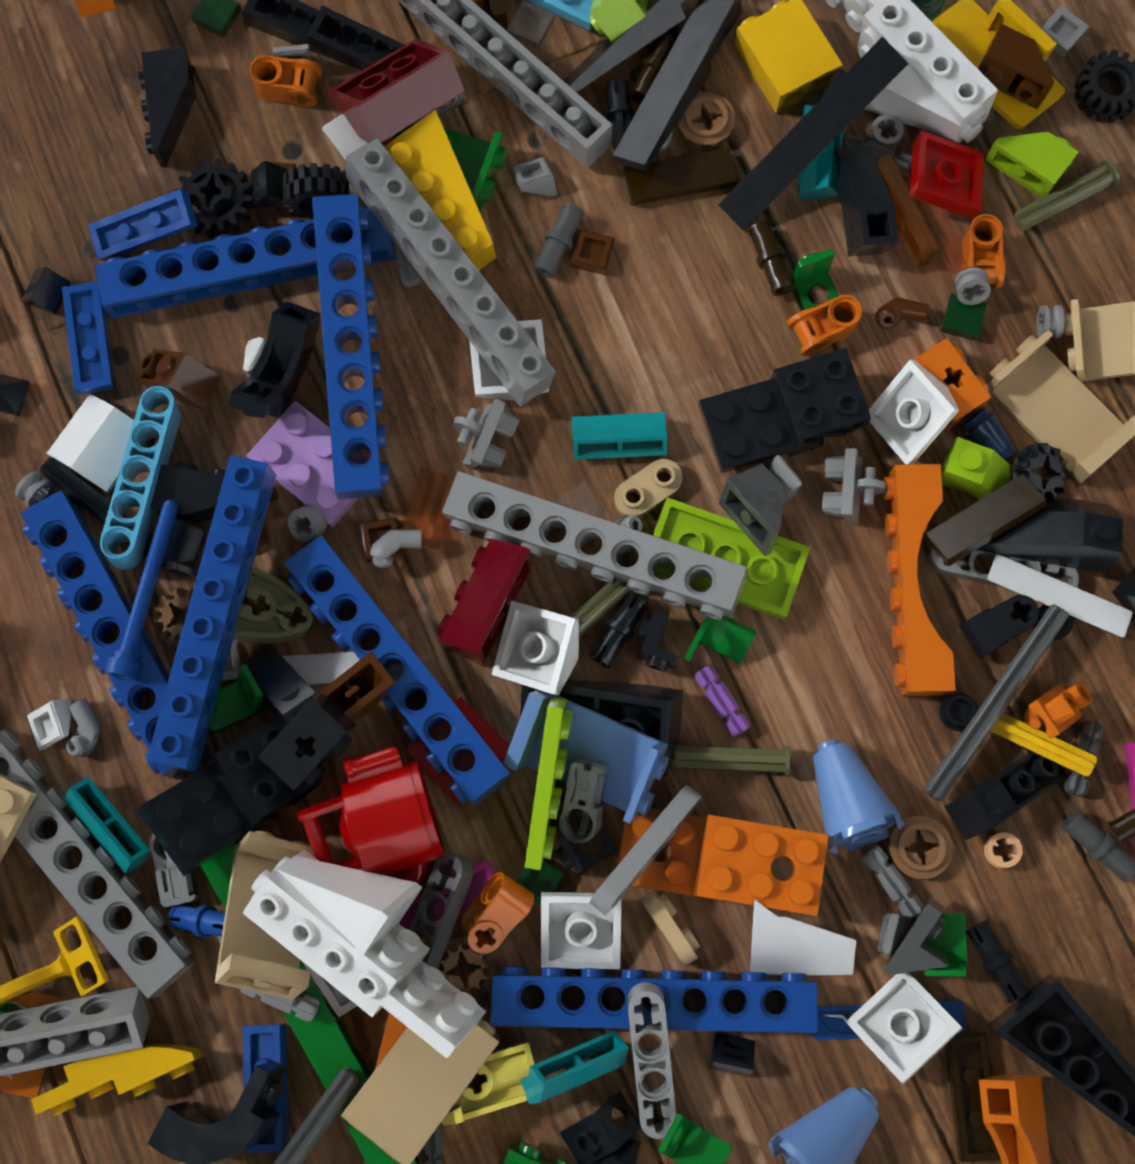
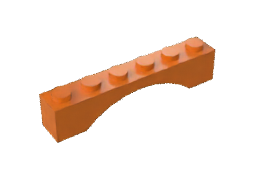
M941 464L894 465L888 477L883 479L886 483V490L883 496L885 500L889 499L890 513L886 514L885 532L886 536H892V550L888 551L887 568L889 573H894L895 588L890 589L889 603L891 611H896L897 625L892 627L891 637L893 648L898 649L899 664L894 665V683L896 687H901V697L948 696L956 691L953 651L940 638L927 616L921 600L917 578L918 553L923 533L932 515L943 502Z
M1002 1074L979 1079L983 1123L994 1141L1002 1164H1051L1041 1075Z

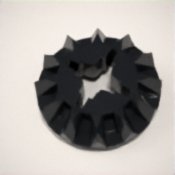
M1048 443L1030 444L1023 448L1016 456L1012 468V478L1015 479L1024 474L1045 497L1046 501H1054L1058 494L1065 492L1063 488L1064 483L1070 478L1066 474V465L1069 461L1062 458L1060 455L1061 449L1054 448L1048 445ZM1043 467L1044 470L1051 473V476L1042 478L1040 475H1036L1035 472H1031V469Z

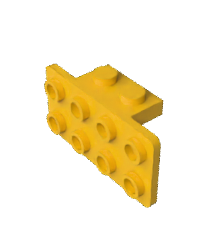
M959 0L931 21L976 68H978L987 47L1001 23L1034 39L1044 62H1046L1057 45L1046 32L1011 0H998L989 15L973 0ZM1052 76L1054 84L1038 109L1024 104L999 90L992 107L1015 129L1020 130L1057 102L1065 93V89Z

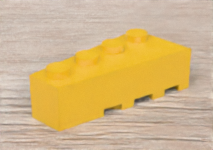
M435 109L384 147L476 268L480 270L497 258L494 245Z

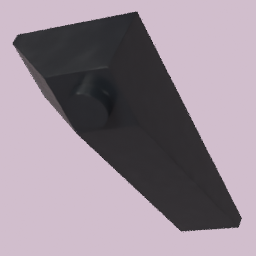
M1074 498L1046 501L1047 507L977 549L978 551L1106 574L1122 554L1123 518L1111 505Z
M566 681L558 696L668 744L664 756L668 757L669 761L662 777L667 776L681 729L683 690L643 684ZM522 685L520 717L529 693L538 689Z

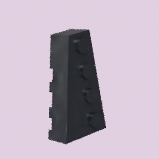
M1048 974L1031 988L1029 994L1018 999L988 1024L995 1033L1135 1137V1070L1058 979Z

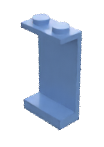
M541 690L529 693L504 759V766L515 771L528 766L538 771L547 706L552 697H563ZM567 700L566 709L573 710V718L568 740L562 739L561 748L568 749L565 772L563 773L562 780H556L567 784L570 766L578 759L606 764L609 767V772L604 774L605 781L601 800L625 811L623 821L627 823H632L641 815L646 816L655 797V794L650 792L655 778L661 779L669 761V758L664 756L668 744Z

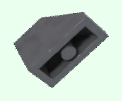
M761 463L728 478L719 505L761 553L766 556L771 553L780 531L786 489L782 486L779 479L772 475Z

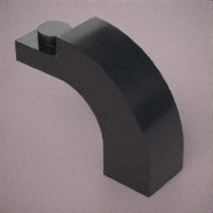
M288 301L272 312L268 337L262 356L253 373L231 392L229 406L242 410L245 415L250 417L265 418L267 415L277 418L294 395L308 364L321 313Z
M275 1061L256 1065L235 1108L224 1119L210 1117L187 1101L166 1106L147 1144L168 1158L187 1164L217 1162L254 1147L270 1133L281 1117L280 1113L269 1106L278 1099L282 1092L283 1084L281 1081L287 1069Z

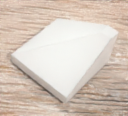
M261 337L249 340L246 345L243 370L247 377L255 370L264 351L266 342Z
M71 699L52 700L27 715L39 751L45 750L69 735L71 712L68 707L72 705Z

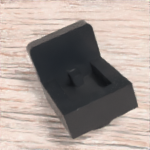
M655 608L652 619L644 616L637 637L644 640L639 658L646 660L645 665L647 667L667 672L668 667L676 669L680 657L658 650L670 613Z

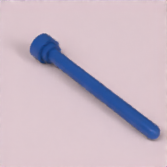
M169 499L163 503L120 650H115L114 656L108 658L105 673L111 676L135 681L137 678L140 664L137 663L138 656L135 653L178 511V504L174 500Z

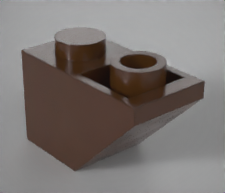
M1001 23L977 69L999 91L1038 109L1051 90L1054 80L1034 39Z
M153 349L142 360L140 364L141 372L136 381L148 388L153 386L168 388L176 401L186 406L204 409L221 376L187 353Z

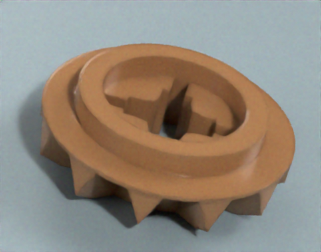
M699 92L679 120L678 129L684 134L685 141L691 140L695 142L698 148L701 145H711L714 147L718 142L726 141L734 128V110L731 104L721 95L712 92ZM702 110L708 119H715L711 123L710 130L705 128L703 123H698Z
M176 587L174 591L162 594V599L157 606L153 607L154 617L152 625L158 637L170 646L178 647L183 629L182 623L176 625L173 623L177 619L173 608L176 607L184 612L187 611L193 588Z
M912 816L905 819L903 827L900 830L896 827L890 835L888 852L892 857L895 867L908 877L915 879H930L939 875L949 865L953 853L952 840L947 829L940 822L928 816ZM917 832L922 842L936 844V847L924 852V859L922 860L919 859L918 853L905 852L906 847L916 843Z
M459 937L447 943L438 970L452 985L461 992L471 995L476 1000L486 994L491 988L492 975L496 974V962L492 952H475L469 947L467 937ZM460 952H463V958H466L467 964H481V968L475 969V972L469 974L468 987H465V981H462L461 975H448L447 971L453 970L454 967L459 965Z

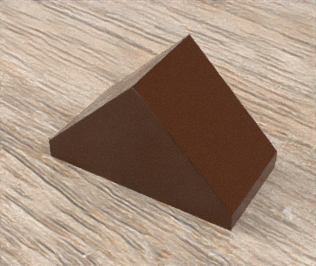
M371 651L316 695L323 693L354 722L372 712L396 684V681Z

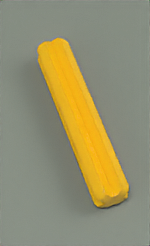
M1004 712L990 731L1085 777L1092 773L1097 763L1096 755L1057 737L1050 739L1046 732L1040 729H1033L1029 724Z

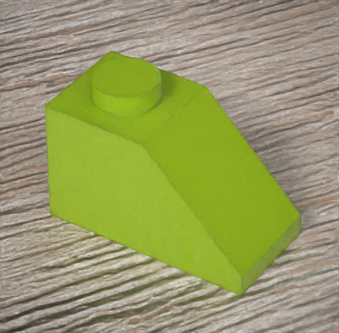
M593 0L590 9L591 16L589 18L595 30L600 35L605 33L612 42L646 17L648 0Z
M1048 131L997 138L985 161L1042 198L1048 195L1055 187L1079 151L1074 149L1064 138L1056 137Z
M957 437L948 448L941 466L942 486L981 500L1013 480V467L994 450Z

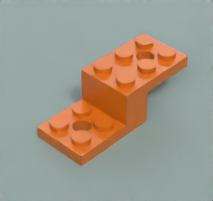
M650 808L646 816L641 815L632 823L624 821L618 864L664 810ZM690 815L668 842L671 847L669 858L663 862L653 860L632 886L754 906L755 899L766 908L818 916L829 835L714 815H707L706 817ZM777 857L787 858L793 866L792 875L785 881L777 880L771 873V864Z

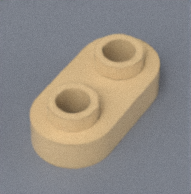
M659 459L621 483L614 495V505L617 512L622 517L635 515L641 518L664 503L667 497H673L679 491L682 484L683 475L680 467L672 460ZM660 472H667L671 479L668 482H661L658 480L657 475ZM634 492L640 496V500L636 503H630L626 496Z
M652 891L641 898V903L683 966L686 967L698 959L694 951L700 945L687 926L682 930L679 929L672 916L677 914V911L666 894L663 893L658 897Z

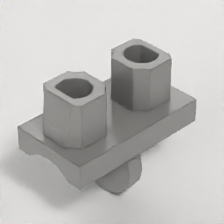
M496 398L493 404H487L479 423H477L481 412L475 408H470L467 418L455 417L452 425L461 431L457 443L467 446L470 437L473 436L463 460V466L470 469L481 466L491 470H497L501 467L506 450L490 443L493 434L496 433L506 439H510L519 423L518 418L504 410L505 402Z
M845 448V456L825 459V478L827 481H843L842 492H824L822 511L825 515L843 517L847 524H859L861 494H863L862 505L873 506L874 495L883 494L886 490V483L875 479L876 468L866 467L864 478L862 479L863 458L858 456L857 448Z

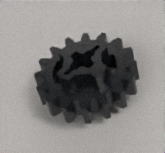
M220 158L216 159L214 166H209L205 159L202 160V168L199 170L192 165L189 166L191 176L189 178L180 176L178 179L183 188H177L174 191L178 189L187 190L192 206H196L197 210H202L203 216L194 211L198 224L197 227L192 228L194 233L198 235L204 229L208 238H213L215 231L218 230L222 235L228 234L227 228L231 226L236 231L241 230L238 221L240 219L250 220L246 208H255L253 207V199L251 197L252 185L247 183L249 180L244 171L238 172L233 162L224 168ZM226 181L232 183L237 188V191H234L232 186H227Z

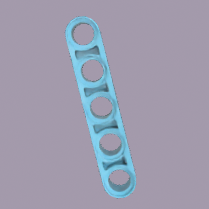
M163 386L148 388L140 398L100 538L102 552L110 563L120 570L135 568L143 557L155 514L151 504L161 464L168 465L181 419V412L172 392ZM161 404L169 405L164 412L153 413L157 406ZM151 438L159 439L155 446L150 448L143 447L147 440ZM142 472L150 473L145 481L141 483L133 482L138 474ZM129 508H140L136 516L123 518ZM123 542L130 543L126 552L113 554L118 544Z

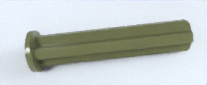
M1104 160L1100 163V167L1017 210L1013 216L1014 222L1020 230H1027L1107 187L1115 188L1119 186V172L1110 160Z
M630 563L627 567H631L635 564ZM613 578L612 583H607L570 616L579 619V638L625 598L628 592H631L626 587V582Z
M675 746L672 763L676 769L784 773V777H789L790 747L785 746L784 750Z

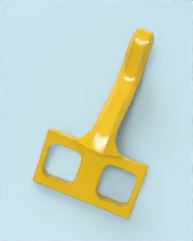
M76 916L53 931L61 950L56 961L0 986V1008L15 997L63 976L73 978L81 997L109 981L85 923L80 916ZM72 925L76 927L82 941L81 946L74 951L70 949L65 937V930ZM88 961L92 964L97 975V983L91 987L86 986L80 972V967Z

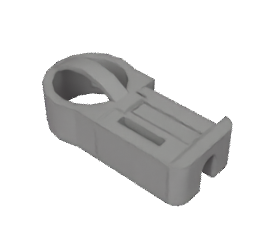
M578 759L570 766L559 827L566 839L573 843H585L600 832L604 805L599 803H601L604 787V774L609 772V767L606 764ZM572 809L583 810L578 833L572 829L569 822V815ZM591 817L593 827L591 832L588 835H586L589 820Z
M152 834L149 848L153 855L161 905L163 907H173L174 905L198 901L200 895H194L191 872L183 876L166 851V858H164L159 850V841Z

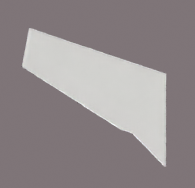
M754 899L750 972H766V976H782V973L853 975L856 949L855 939L789 917H777Z

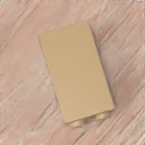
M1078 299L1071 300V313L1065 314L1067 336L1073 335L1074 348L1067 349L1069 370H1076L1081 382L1135 375V301L1081 309Z
M1047 330L1038 339L1032 334L1016 349L1020 355L1012 362L1005 358L989 373L993 377L988 384L989 393L1038 443H1048V445L1054 448L1061 449L1060 455L1063 459L1069 461L1066 465V472L1080 485L1135 436V416L1123 424L1045 346L1053 336Z
M249 831L235 846L215 978L216 984L294 1000L309 987L311 971L300 969L299 958L243 914L244 909L255 893L251 887L259 875L266 869L272 872L285 856L291 859L304 849L314 856L309 843L304 841L290 842L275 838L273 834L265 831ZM270 902L269 905L275 909L274 903Z
M481 1019L450 1057L446 1059L407 1027L341 1114V1117L399 1164H411L498 1045L499 1041L493 1037L496 1034V1030Z

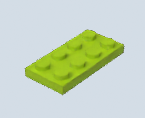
M668 497L653 534L655 537L746 566L747 578L737 604L782 620L787 618L811 548L777 536L771 553L764 556L733 520ZM663 564L655 570L654 575L669 579L673 576L675 568L671 565ZM700 576L692 581L690 587L705 592L711 587L712 581L707 577Z
M552 697L547 706L524 868L541 870L544 858L551 859L552 850L554 849L557 827L549 825L550 819H557L562 795V788L555 787L556 779H563L568 749L561 748L562 739L568 740L573 718V710L566 709L567 699Z

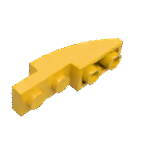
M144 1044L143 1048L75 1061L63 1066L69 1082L31 1099L36 1115L50 1110L54 1117L76 1107L74 1099L83 1094L89 1093L90 1099H93L113 1090L112 1081L115 1084L118 1095L132 1090L134 1097H137L158 1087L155 1079L167 1073H170L173 1080L195 1070L193 1061L204 1057L201 1049L184 1045Z

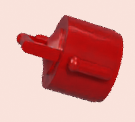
M389 747L357 758L345 759L343 765L348 779L341 781L342 795L310 806L297 813L298 820L303 822L315 858L321 862L353 869L363 868L365 872L385 876L402 871L390 877L416 882L422 886L430 875L432 861L445 855V850L432 801L418 761L402 763L397 747ZM341 808L339 822L341 836L345 846L355 858L334 863L318 816Z

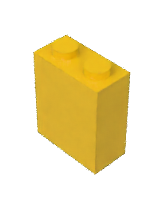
M802 0L780 1L770 11L758 17H748L737 27L734 47L776 114L826 89L837 70L842 69V62Z

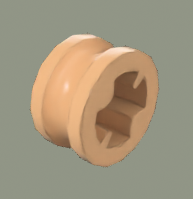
M1000 832L990 836L984 846V855L987 861L997 868H1009L1016 865L1023 854L1020 840L1008 832ZM1003 839L1005 845H1012L1013 854L1007 855L1010 858L1009 861L1004 862L1002 856L994 855L993 847L999 846L996 843L997 840Z

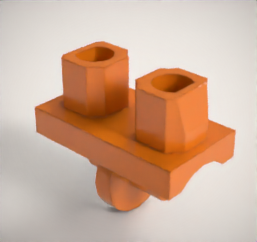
M1078 682L1068 689H1065L1063 684L1060 683L1028 705L1024 714V722L1033 729H1040L1046 732L1048 737L1052 739L1083 716L1081 709L1091 704L1093 698L1082 682Z

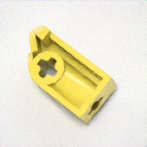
M523 1041L494 1050L477 1072L479 1075L485 1074V1080L479 1082L480 1089L473 1091L471 1086L468 1085L442 1120L443 1126L464 1122V1120L528 1101L520 1079L527 1077L530 1066L535 1064L529 1042Z

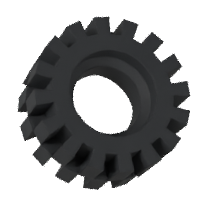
M1105 50L1100 52L1097 57L1094 55L1086 63L1075 83L1074 89L1077 90L1074 93L1075 100L1081 99L1077 105L1080 110L1085 107L1088 108L1085 114L1087 117L1091 118L1093 113L1098 115L1096 121L1103 122L1105 117L1108 116V123H1113L1118 117L1120 120L1126 118L1134 110L1135 59L1132 62L1128 61L1129 53L1124 52L1122 57H1118V50H1112L1108 56ZM1102 77L1114 79L1121 85L1123 93L1119 96L1105 93L1099 87L1098 79Z
M310 163L311 167L301 164L298 165V169L290 168L289 173L285 172L283 175L284 208L289 210V213L292 215L298 213V217L304 218L308 215L310 219H314L312 197L349 195L350 189L349 181L346 179V171H341L340 167L334 166L330 168V164L325 163L322 167H319L317 163Z

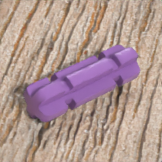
M705 666L695 674V679L702 689L705 688L707 690L705 693L721 720H726L725 726L730 734L734 737L742 734L749 729V721L744 713H739L738 709L740 707L724 682H719L720 676L714 666Z

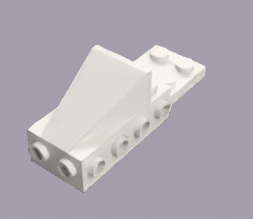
M825 0L828 5L833 8L837 7L845 15L848 25L855 32H860L858 52L861 58L883 36L909 63L870 102L865 110L879 115H894L902 123L940 135L956 143H960L963 140L968 143L979 134L983 128L981 124L987 120L998 89L911 0Z
M304 849L291 859L285 856L272 872L266 869L253 883L251 889L255 893L243 911L246 917L369 1016L373 1017L383 1007L446 1059L450 1057L486 1013L471 995L461 992L447 981L438 969L428 966L422 961L430 948L421 942L416 933L398 924L422 889L416 882L321 862ZM270 902L274 903L275 909L269 905Z

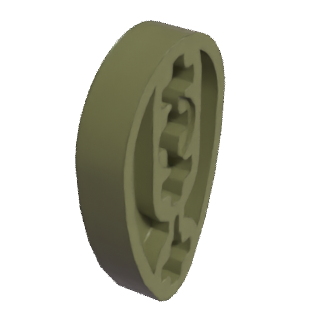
M252 567L245 592L247 602L256 606L259 601H264L265 609L268 612L261 611L259 616H255L251 606L243 605L233 639L250 643L270 644L284 643L308 635L312 629L313 614L300 595L273 575ZM295 613L302 614V621L305 624L298 623L296 628L290 627L289 619L286 617H293Z

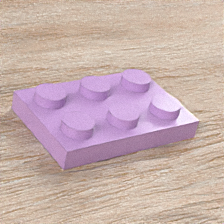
M296 400L246 455L248 459L268 463L277 475L275 481L304 505L313 504L318 506L325 514L327 524L332 528L358 500V498L338 500L334 487L330 428ZM357 450L350 457V461L357 465L364 464L369 460Z

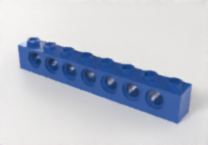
M358 194L312 197L335 494L338 500L383 496V485H389L390 480L388 462H381L380 448L387 447L385 425H378L377 411H384L382 388H375L374 374H381L379 351L372 352L371 338H377L378 334L376 315H369L368 302L375 301L373 279H366L365 266L372 265L370 243H363L362 230H369L367 207H360ZM345 232L352 235L351 240L346 243L334 241L335 236L339 233ZM343 268H351L355 271L354 276L347 280L336 277L337 273ZM345 304H354L358 307V311L352 316H343L339 313L340 308ZM348 340H357L362 344L360 349L354 353L343 351L342 346ZM352 376H359L365 380L363 386L357 390H350L344 384ZM361 412L367 415L366 423L360 427L350 426L347 421L353 413ZM365 449L371 453L370 459L366 463L357 465L350 461V457L355 450Z
M361 206L367 207L369 230H362L363 243H370L372 265L396 260L393 239L368 206ZM295 219L287 222L284 226L274 228L257 227L249 233L236 236L223 234L215 237L212 241L202 243L185 242L180 244L178 248L164 251L159 249L147 250L142 255L131 258H110L106 263L95 265L102 307L112 319L316 277L318 276L316 248L311 247L315 242L314 219L308 221ZM345 232L339 233L335 236L334 241L346 243L350 241L346 239L350 234ZM282 247L290 248L289 252L285 255H275ZM245 255H254L250 262L239 263ZM218 262V265L213 270L204 271L207 264ZM343 268L340 271L349 270L351 268ZM182 269L178 277L168 278L174 270ZM146 277L141 285L132 286L136 279Z
M233 455L229 457L147 761L194 773L198 772L277 476L266 462Z
M60 490L22 511L21 514L27 523L22 528L33 546L38 545L44 556L39 559L40 563L51 578L56 577L61 587L57 590V594L68 610L73 609L78 618V621L74 622L75 628L85 642H91L96 652L92 655L93 662L104 675L106 674L105 668L108 658L114 656L115 650H120L132 606L74 500L64 491ZM67 532L66 541L62 545L55 547L54 542L57 535ZM84 563L85 569L83 574L78 578L72 579L71 573L73 568L77 564ZM96 595H102L100 607L94 611H89L90 600ZM119 626L120 635L118 639L111 644H107V632L111 628ZM143 628L135 653L138 656L137 662L140 664L136 680H126L109 674L108 676L113 683V686L109 688L113 699L120 708L125 706L131 717L127 721L129 729L138 741L143 739L146 747L150 750L170 676ZM154 691L156 695L154 705L150 709L143 710L141 707L142 697L147 692ZM206 742L200 762L212 756ZM149 752L145 754L146 760H147V757H148ZM147 761L155 774L161 773L162 776L174 778L185 771Z
M321 535L284 562L291 571V574L286 577L299 595L306 591L314 602L308 607L322 624L328 620L337 630L331 636L344 653L352 649L360 660L372 651L386 670L392 664L398 663L403 665V674L395 680L396 684L382 699V702L391 713L397 708L406 718V721L401 726L414 742H417L419 739L424 741L430 751L424 754L438 773L443 769L449 773L454 781L448 786L462 804L469 799L475 807L478 806L512 778L508 770ZM323 578H334V584L330 590L326 592L317 591L318 583ZM345 607H357V613L353 619L349 621L340 620V613ZM372 634L380 636V643L374 650L366 651L362 649V643L367 636ZM416 693L426 694L427 703L422 709L417 711L409 709L408 702L412 695ZM442 722L450 724L451 733L447 739L443 741L432 739L431 734L435 725ZM466 752L474 754L475 764L469 771L460 772L456 770L455 761L460 754Z
M503 966L502 974L492 975L491 1026L630 1029L628 994L635 985L648 982L657 985L664 993L668 1030L817 1033V983L806 981V973H782V980H766V972H742V979H726L725 971H702V979L686 978V971L662 970V978L646 977V970L622 969V977L606 976V969L582 968V976H565L566 968L542 967V975H525L526 967ZM537 985L543 990L545 999L539 1007L531 1008L524 1004L522 991L526 986ZM572 985L580 987L585 994L583 1004L575 1009L565 1006L561 999L563 990ZM608 987H618L625 994L624 1003L618 1009H608L601 1001L602 994ZM692 988L700 989L704 994V1004L697 1011L686 1010L683 1006V996L687 990ZM732 989L740 990L744 996V1005L736 1012L727 1011L723 1005L725 994ZM772 990H779L784 997V1005L776 1013H769L764 1006V998ZM641 998L644 1021L652 1020L651 1010L643 1006Z

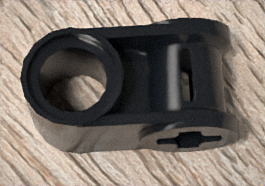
M1016 595L992 609H986L960 624L959 627L980 659L1010 642V639L1033 626L1039 617V608L1032 598L1026 595ZM1021 610L1024 617L1013 620L1010 614L1013 611Z

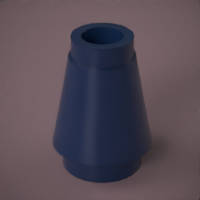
M986 407L971 416L961 426L966 431L964 436L967 439L994 450L1004 460L1016 451L995 412L990 413Z

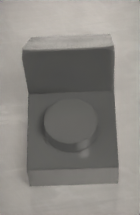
M932 898L929 899L888 960L884 971L893 975L943 968L949 965L950 958L924 941L926 937L933 941L946 921L940 917L944 910L943 905Z

